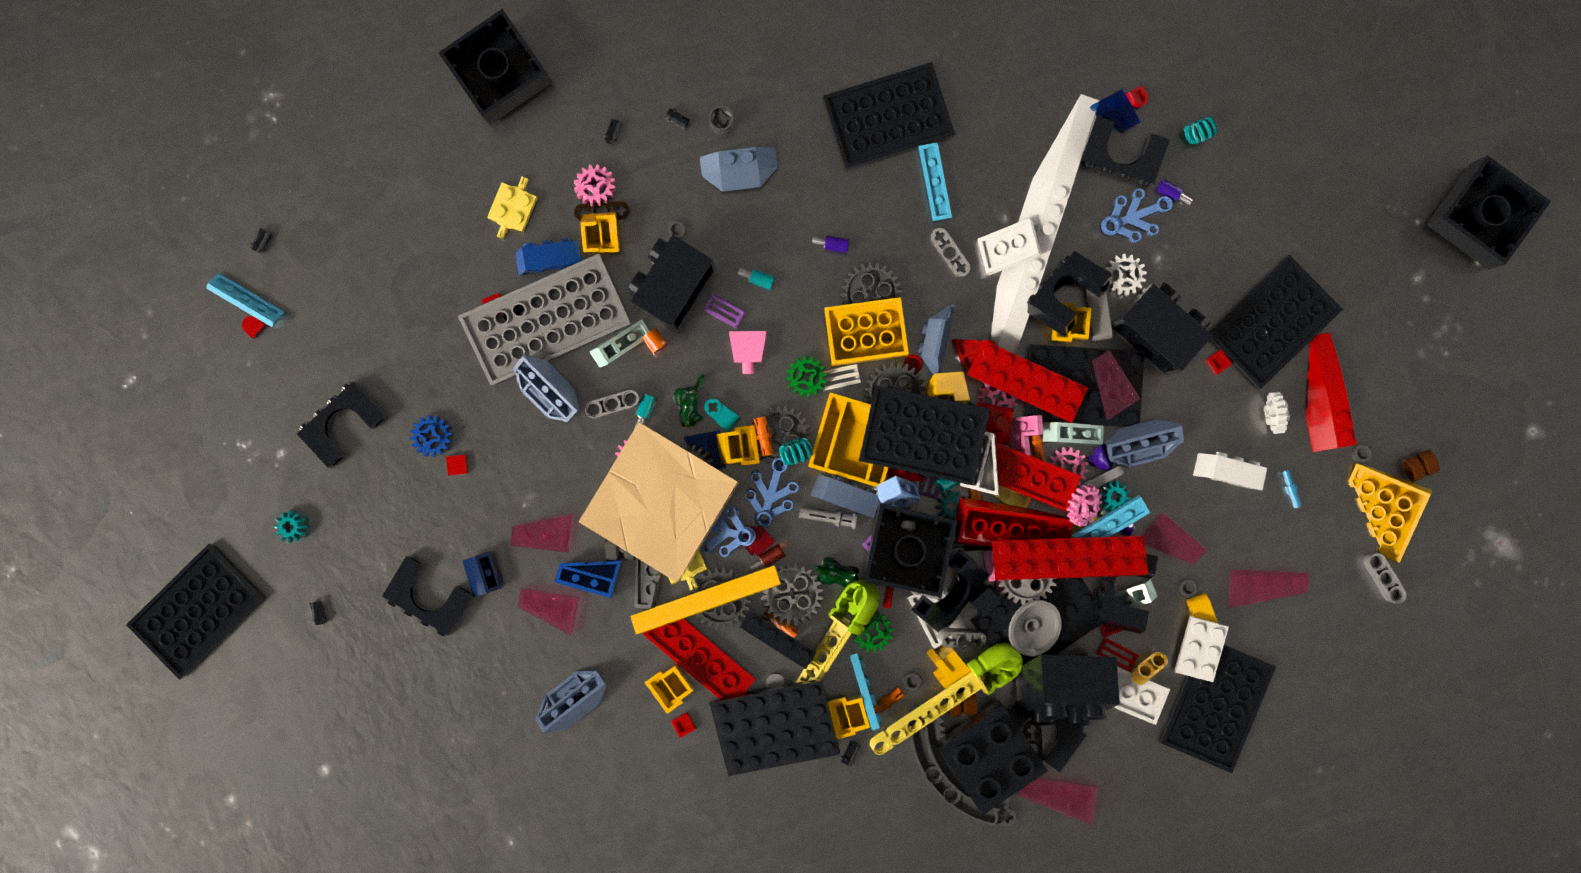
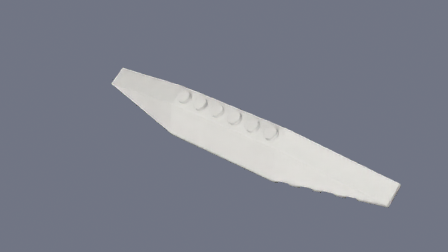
M1082 94L1034 175L1018 221L1021 222L1028 218L1033 221L1041 255L1002 270L997 284L991 340H995L997 346L1016 354L1029 317L1027 301L1032 294L1035 295L1038 291L1099 100Z

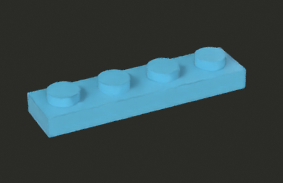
M938 143L918 146L932 221L950 219L952 214Z
M220 273L207 283L208 290L271 327L283 317L284 311Z
M1138 495L1072 535L1074 538L1110 537L1146 516L1150 511L1141 496Z
M857 653L850 655L872 732L880 730L879 725L882 724L880 714H875L873 708L877 704L874 694L870 695L868 687H871L868 676H864L862 671L865 668L863 658H858Z

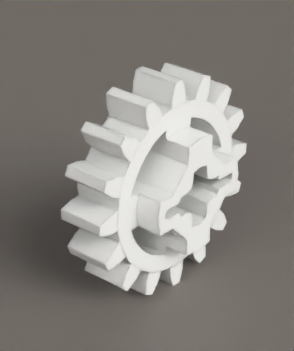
M1122 254L1121 259L1115 256V262L1111 260L1108 262L1111 267L1105 268L1111 274L1113 272L1116 273V280H1114L1112 275L1111 285L1113 287L1110 291L1117 289V295H1121L1124 292L1125 296L1129 295V291L1133 294L1136 293V288H1142L1140 282H1146V279L1142 278L1143 275L1147 274L1146 271H1142L1145 265L1138 264L1139 258L1133 260L1132 254L1128 258H1126V254ZM1126 262L1130 264L1128 266H1122L1119 263ZM1127 271V278L1124 279L1122 272ZM1127 283L1131 287H1121V285Z
M1281 392L1268 393V401L1264 405L1266 424L1271 426L1270 429L1273 431V434L1285 433V430H1287L1286 425H1288L1287 421L1290 420L1288 403L1283 400Z

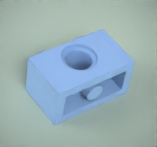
M894 476L877 485L878 498L883 504L905 509L921 500L915 483Z

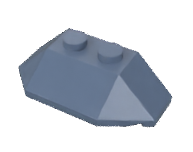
M752 147L718 151L700 157L702 177L722 192L761 188L778 168L775 148Z
M956 304L949 305L929 318L927 323H923L921 334H925L923 342H919L918 352L921 353L920 358L932 376L942 372Z
M523 355L513 367L521 392L547 418L568 422L577 413L579 405L575 388L549 362Z
M1160 419L1119 428L1106 443L1108 459L1111 462L1128 468L1164 459L1178 445L1184 442L1183 428L1179 423Z
M575 671L545 695L539 713L535 717L542 731L546 734L567 729L600 704L606 689L605 682L597 671Z

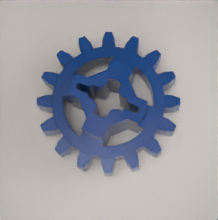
M429 415L426 416V420L419 418L420 424L414 423L413 425L416 429L410 430L414 436L410 437L409 440L415 441L411 446L418 447L417 453L424 451L423 456L426 457L429 453L431 457H435L436 452L442 455L441 449L448 450L446 443H452L448 439V436H451L452 433L447 432L450 426L443 425L445 423L444 419L438 422V416H434L433 420ZM430 424L427 429L421 430L423 426ZM439 427L441 428V430H442V432H443V436L440 435V433H439V431H438V428H439ZM432 433V435L438 437V439H430L424 434ZM419 437H421L424 442L423 446L419 441ZM441 443L438 447L432 449L434 444Z

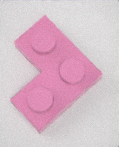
M1042 415L1012 419L1009 437L1010 448L1030 455L1029 436L1043 435Z

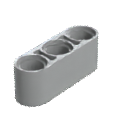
M1084 288L1086 307L1091 308V340L1112 339L1106 291L1099 298Z
M627 390L596 399L586 404L585 413L587 416L596 419L635 408L640 404V395L636 391ZM629 394H635V403H627L626 398ZM611 399H616L618 402V406L614 410L608 407V402ZM596 404L599 407V412L596 415H592L590 407Z
M1372 552L1367 553L1363 559L1364 566L1383 597L1392 603H1402L1405 601L1407 593L1384 555ZM1376 556L1378 563L1376 566H1373L1371 560ZM1384 573L1388 575V580L1385 583L1382 581ZM1396 589L1398 596L1396 599H1393L1392 592Z

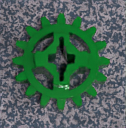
M803 356V361L796 358L797 364L790 363L792 370L786 371L790 374V377H787L786 380H791L788 387H794L793 393L800 391L801 397H803L804 393H806L807 397H811V392L818 395L817 389L824 390L821 385L822 383H827L823 379L828 376V373H823L826 367H820L821 361L817 360L814 362V357L812 356L809 360H807L806 356ZM805 364H812L816 368L807 369ZM798 368L799 374L798 377L795 378V372ZM804 372L808 374L813 373L809 377V382L807 380H801L805 376ZM819 375V381L816 385L815 378ZM806 384L809 389H802L798 385Z
M879 611L873 615L871 623L864 625L865 629L862 633H865L867 637L866 642L859 635L852 634L857 636L854 642H860V649L865 646L866 652L872 648L873 652L876 653V648L878 647L884 650L882 645L889 646L887 639L893 638L889 634V632L893 631V628L888 627L891 621L885 622L886 615L884 614L882 617H879ZM879 621L883 623L885 631L880 630L878 627ZM875 623V630L878 633L873 634L870 640V633L867 630L872 629ZM883 638L879 643L873 644L874 640Z

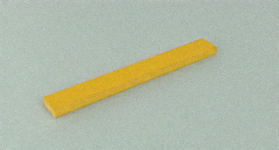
M771 566L630 617L635 633L638 635L781 585L776 566Z

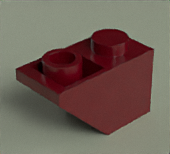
M744 525L745 527H751L756 535L753 544L745 547L752 556L756 554L758 557L775 542L764 527ZM745 533V535H744L745 539L748 540V538H749V534H748V533Z

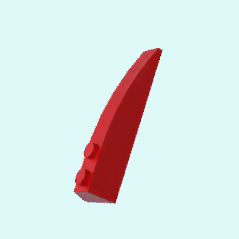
M1330 332L1318 334L1310 341L1309 380L1305 413L1312 452L1357 445L1346 387Z
M965 498L959 499L955 515L957 520L956 541L984 546H992L993 541L1066 539L1071 537L1074 523L1069 521L1070 518L1052 513Z

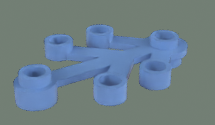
M1138 188L1132 193L1133 199L1126 216L1119 218L1122 207L1127 204V198L1120 195L1115 199V207L1111 216L1106 217L1102 221L1101 229L1106 235L1112 236L1118 233L1128 237L1132 243H1137L1141 240V233L1139 231L1132 232L1122 227V225L1129 223L1147 231L1150 236H1154L1159 232L1158 225L1140 220V218L1157 211L1165 213L1172 208L1173 202L1169 197L1163 196L1157 200L1156 204L1136 211L1141 199L1145 196L1144 190ZM1136 191L1141 192V198L1136 197ZM1119 198H1122L1124 200L1123 205H1120L1118 203ZM1165 202L1166 208H1162L1160 203ZM1112 223L1114 228L1108 229L1107 224ZM1151 226L1156 228L1155 233L1150 232ZM1132 234H1137L1138 240H1134Z
M780 456L775 457L772 461L774 471L768 489L761 479L760 471L754 470L750 474L751 481L756 484L765 500L763 507L757 500L756 491L753 488L745 491V498L750 501L755 509L754 519L760 527L770 526L775 516L784 511H790L793 508V501L790 498H785L781 505L771 509L772 503L790 493L797 492L799 489L797 481L791 480L787 486L776 491L780 475L787 469V465L784 462L780 467L776 465L777 461H782ZM753 474L760 476L758 479L752 478ZM791 484H795L797 486L795 489L789 488ZM753 492L754 496L748 497L747 493ZM790 502L791 506L785 507L784 503ZM761 515H767L768 518L762 520L760 517Z
M728 508L726 516L733 521L737 530L731 529L723 515L720 514L717 519L719 526L714 525L710 531L718 535L712 540L704 542L702 550L705 553H711L718 544L728 537L736 538L730 544L721 546L719 549L722 557H728L740 545L749 546L753 544L756 537L755 532L751 527L744 526L738 517L739 511L737 508ZM731 510L735 512L733 517L730 515ZM745 533L749 534L748 540L744 537ZM707 544L711 547L709 551L706 549ZM724 548L728 549L727 555L724 553Z

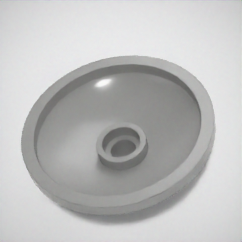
M1032 600L1022 605L1013 615L1009 625L1011 645L1025 656H1038L1048 651L1057 641L1061 631L1059 611L1054 605L1045 600Z

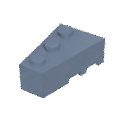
M818 474L811 496L874 518L880 502L878 495H876V490L868 487L862 490L859 488L860 484L848 481V484L841 482L843 478L833 474L831 478Z

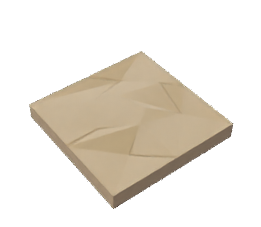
M638 422L579 520V523L679 583L739 482Z

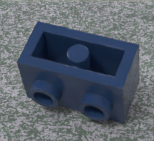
M490 552L462 560L473 597L501 589Z

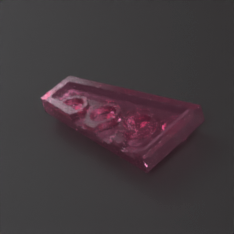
M1230 569L1229 608L1307 593L1309 573Z
M1037 778L1017 792V795L1092 825L1097 786Z

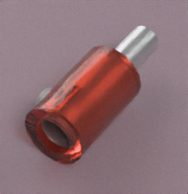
M778 544L759 555L760 560L749 566L752 571L762 565L768 567L782 560L786 555Z

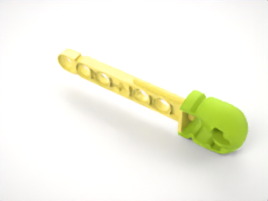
M862 580L853 581L843 590L836 601V607H833L828 614L834 622L816 648V654L810 664L803 670L795 684L806 682V679L808 681L822 679L850 635L860 636L865 629L864 625L869 623L880 603L879 591L873 584L862 582ZM847 612L855 616L852 621L844 617ZM835 636L837 638V644L834 647H832L830 645V640L832 637ZM825 652L827 659L824 663H821L820 655ZM812 670L814 671L815 677H812Z
M1007 643L996 644L978 656V660L973 659L967 663L971 671L969 674L889 726L885 732L882 731L874 736L870 741L871 749L875 754L882 755L894 748L893 745L901 743L980 689L985 694L990 695L995 691L996 687L1004 686L1018 676L1021 671L1023 661L1020 653L1011 644ZM960 688H965V690L961 694H957V691ZM949 698L946 704L940 705L943 699ZM916 720L913 726H908L910 721ZM895 731H900L898 736L892 737ZM879 742H884L880 748H875Z

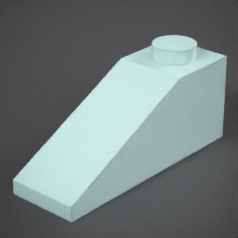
M641 319L589 352L599 368L603 367L643 342L642 337L650 331Z
M1044 422L1043 442L1103 444L1104 426Z
M1151 579L1115 591L1117 598L1123 604L1130 607L1140 606L1157 598Z

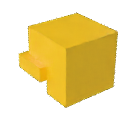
M616 212L583 214L580 222L583 252H598L599 250L600 253L619 252Z
M1060 302L1077 313V324L1065 337L1052 329V341L1072 342V340L1085 341L1089 339L1091 308L1075 307V303Z
M963 372L934 374L925 387L927 396L967 404L970 400Z
M755 425L736 427L734 432L716 435L720 465L739 462V466L760 463Z
M941 646L936 651L931 648L926 652L938 667L932 673L945 689L971 672L952 648Z
M677 663L665 672L659 671L645 681V684L667 714L682 704V699L694 690L693 685Z
M861 694L848 698L844 696L828 701L837 740L856 735V731L870 728Z

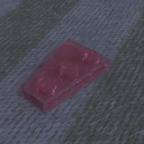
M1110 350L1092 360L1106 420H1109L1138 401L1140 397Z
M1163 512L1159 514L1141 535L1145 536V545L1193 565L1206 551L1205 548Z
M573 514L513 526L510 546L568 552Z
M526 588L520 589L518 608L572 636L578 597Z

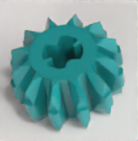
M1207 116L1186 125L1184 135L1188 139L1189 144L1200 143L1215 136L1218 132V126L1213 117Z
M807 438L788 441L779 448L780 457L785 465L804 462L813 455L811 444Z
M1115 480L1114 485L1111 481L1107 482L1108 488L1102 485L1101 488L1105 492H1099L1104 496V499H1101L1102 503L1106 502L1103 509L1107 510L1110 507V512L1125 504V500L1130 501L1132 499L1131 497H1126V494L1131 492L1129 489L1124 491L1126 484L1120 485L1118 480ZM1112 492L1119 494V498H1116L1118 499L1117 501L1111 499Z
M950 490L948 492L949 497L945 493H941L944 500L937 498L936 501L942 504L941 506H935V509H942L937 514L939 517L945 514L944 518H949L950 516V519L955 520L960 492L957 491L953 497V491ZM950 501L956 504V509L953 508V512L947 509V504H950Z
M289 510L288 514L282 512V518L276 517L275 519L279 524L273 525V528L279 529L275 535H281L280 540L285 541L287 539L288 543H292L293 539L296 542L300 541L299 535H306L302 529L308 528L307 525H302L306 519H299L301 513L297 512L294 515L293 510ZM288 524L293 525L294 528L290 529L287 526Z

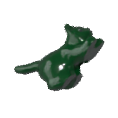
M704 374L697 379L695 386L678 388L674 391L673 400L675 404L681 407L679 420L682 427L694 426L701 419H704L696 411L698 391L705 379Z
M833 557L824 558L822 566L814 567V570L820 573L817 577L818 581L824 585L838 584L846 588L851 582L859 581L857 576L859 568L840 565Z

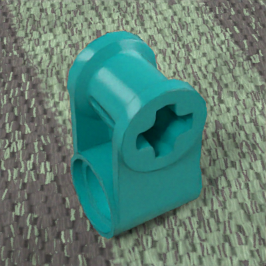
M709 399L705 403V412L727 432L740 419L737 414L716 399ZM716 402L718 404L716 406L718 411L709 412L710 407L708 404Z

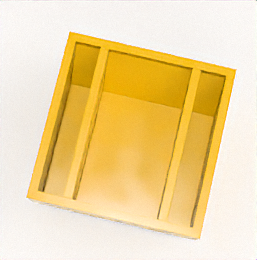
M830 393L808 467L874 487L883 483L888 467L859 461L871 404Z

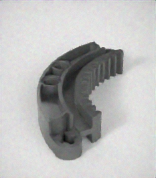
M921 705L912 706L909 710V713ZM938 717L910 736L915 757L924 776L933 789L949 805L964 815L989 825L1011 826L1015 823L1016 814L1013 809L1009 808L1010 797L984 815L981 814L935 745L936 741L946 735L944 732H941L945 730L944 725L941 724L945 722L943 717ZM937 769L938 776L935 778L929 777V771ZM949 790L956 791L954 798L946 797ZM996 811H999V815H1006V812H1009L1012 818L1005 821V818L998 817Z

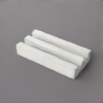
M857 364L823 371V373L833 374L854 369V373L823 378L827 382L854 376L856 378L853 381L830 386L822 383L823 391L861 383Z

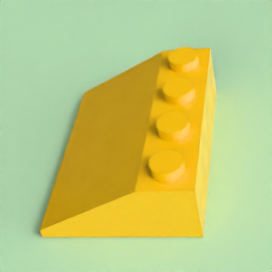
M901 297L824 308L832 367L901 358L909 355Z

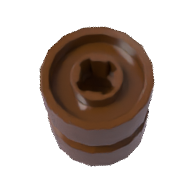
M1430 449L1420 452L1417 457L1413 455L1402 461L1404 471L1412 482L1423 479L1425 474L1429 476L1440 471L1439 462Z
M976 693L948 711L949 717L961 716L962 712L968 716L976 715Z

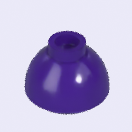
M1106 444L1096 447L1092 455L1088 457L1091 466H1096L1101 470H1111L1113 467V462L1108 459Z

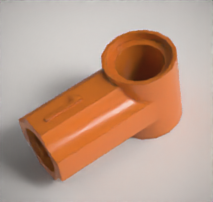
M656 328L642 337L653 354L662 350L667 345Z

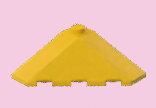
M1356 463L1349 482L1351 487H1355L1359 496L1357 501L1362 512H1366L1369 519L1367 524L1372 536L1378 540L1380 545L1378 550L1384 557L1400 563L1433 490Z

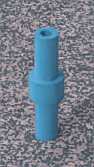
M1290 470L1282 471L1286 483L1285 489L1287 494H1290L1294 508L1302 506L1297 493L1299 490L1297 484L1293 482Z

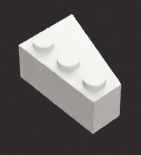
M985 432L974 486L962 483L960 486L999 496L995 435Z
M1216 452V455L1198 453L1194 476L1206 477L1211 480H1218L1249 489L1263 490L1267 468L1260 466V462L1249 460V463H1246L1244 458L1233 456L1232 459L1227 458L1228 454Z

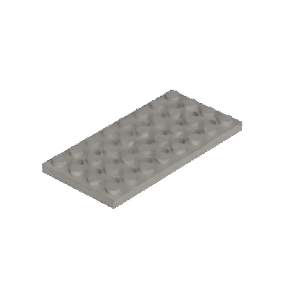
M599 253L458 315L490 386L516 375L513 367L521 359V357L516 358L512 353V350L516 347L523 350V355L548 361L631 324ZM587 273L593 274L595 276L594 283L587 284L584 281V276ZM569 281H574L577 283L578 288L576 291L570 292L567 290L566 284ZM551 289H557L560 292L558 299L554 300L549 297ZM594 291L602 292L603 299L601 301L593 300L592 293ZM533 297H540L542 299L540 307H534L531 304ZM583 299L586 306L583 309H577L574 305L575 300ZM515 305H522L525 312L522 315L515 314ZM561 306L566 307L568 310V314L565 317H560L557 314V309ZM604 308L611 311V316L608 319H603L600 316V311ZM497 313H505L507 321L504 323L498 322L496 319ZM543 314H547L550 317V323L547 325H543L539 321V317ZM586 316L593 318L594 323L590 327L585 326L582 322ZM481 320H486L489 323L488 330L483 331L479 328L478 324ZM524 322L532 324L533 330L526 333L522 330ZM573 324L576 327V332L574 334H567L565 326ZM506 330L514 331L515 338L513 340H507L504 337ZM556 332L559 337L558 340L550 342L547 338L548 333ZM495 338L498 342L497 347H488L487 339ZM534 339L539 340L541 343V347L538 350H533L530 347V342ZM498 355L504 356L506 363L501 366L497 365L495 357Z

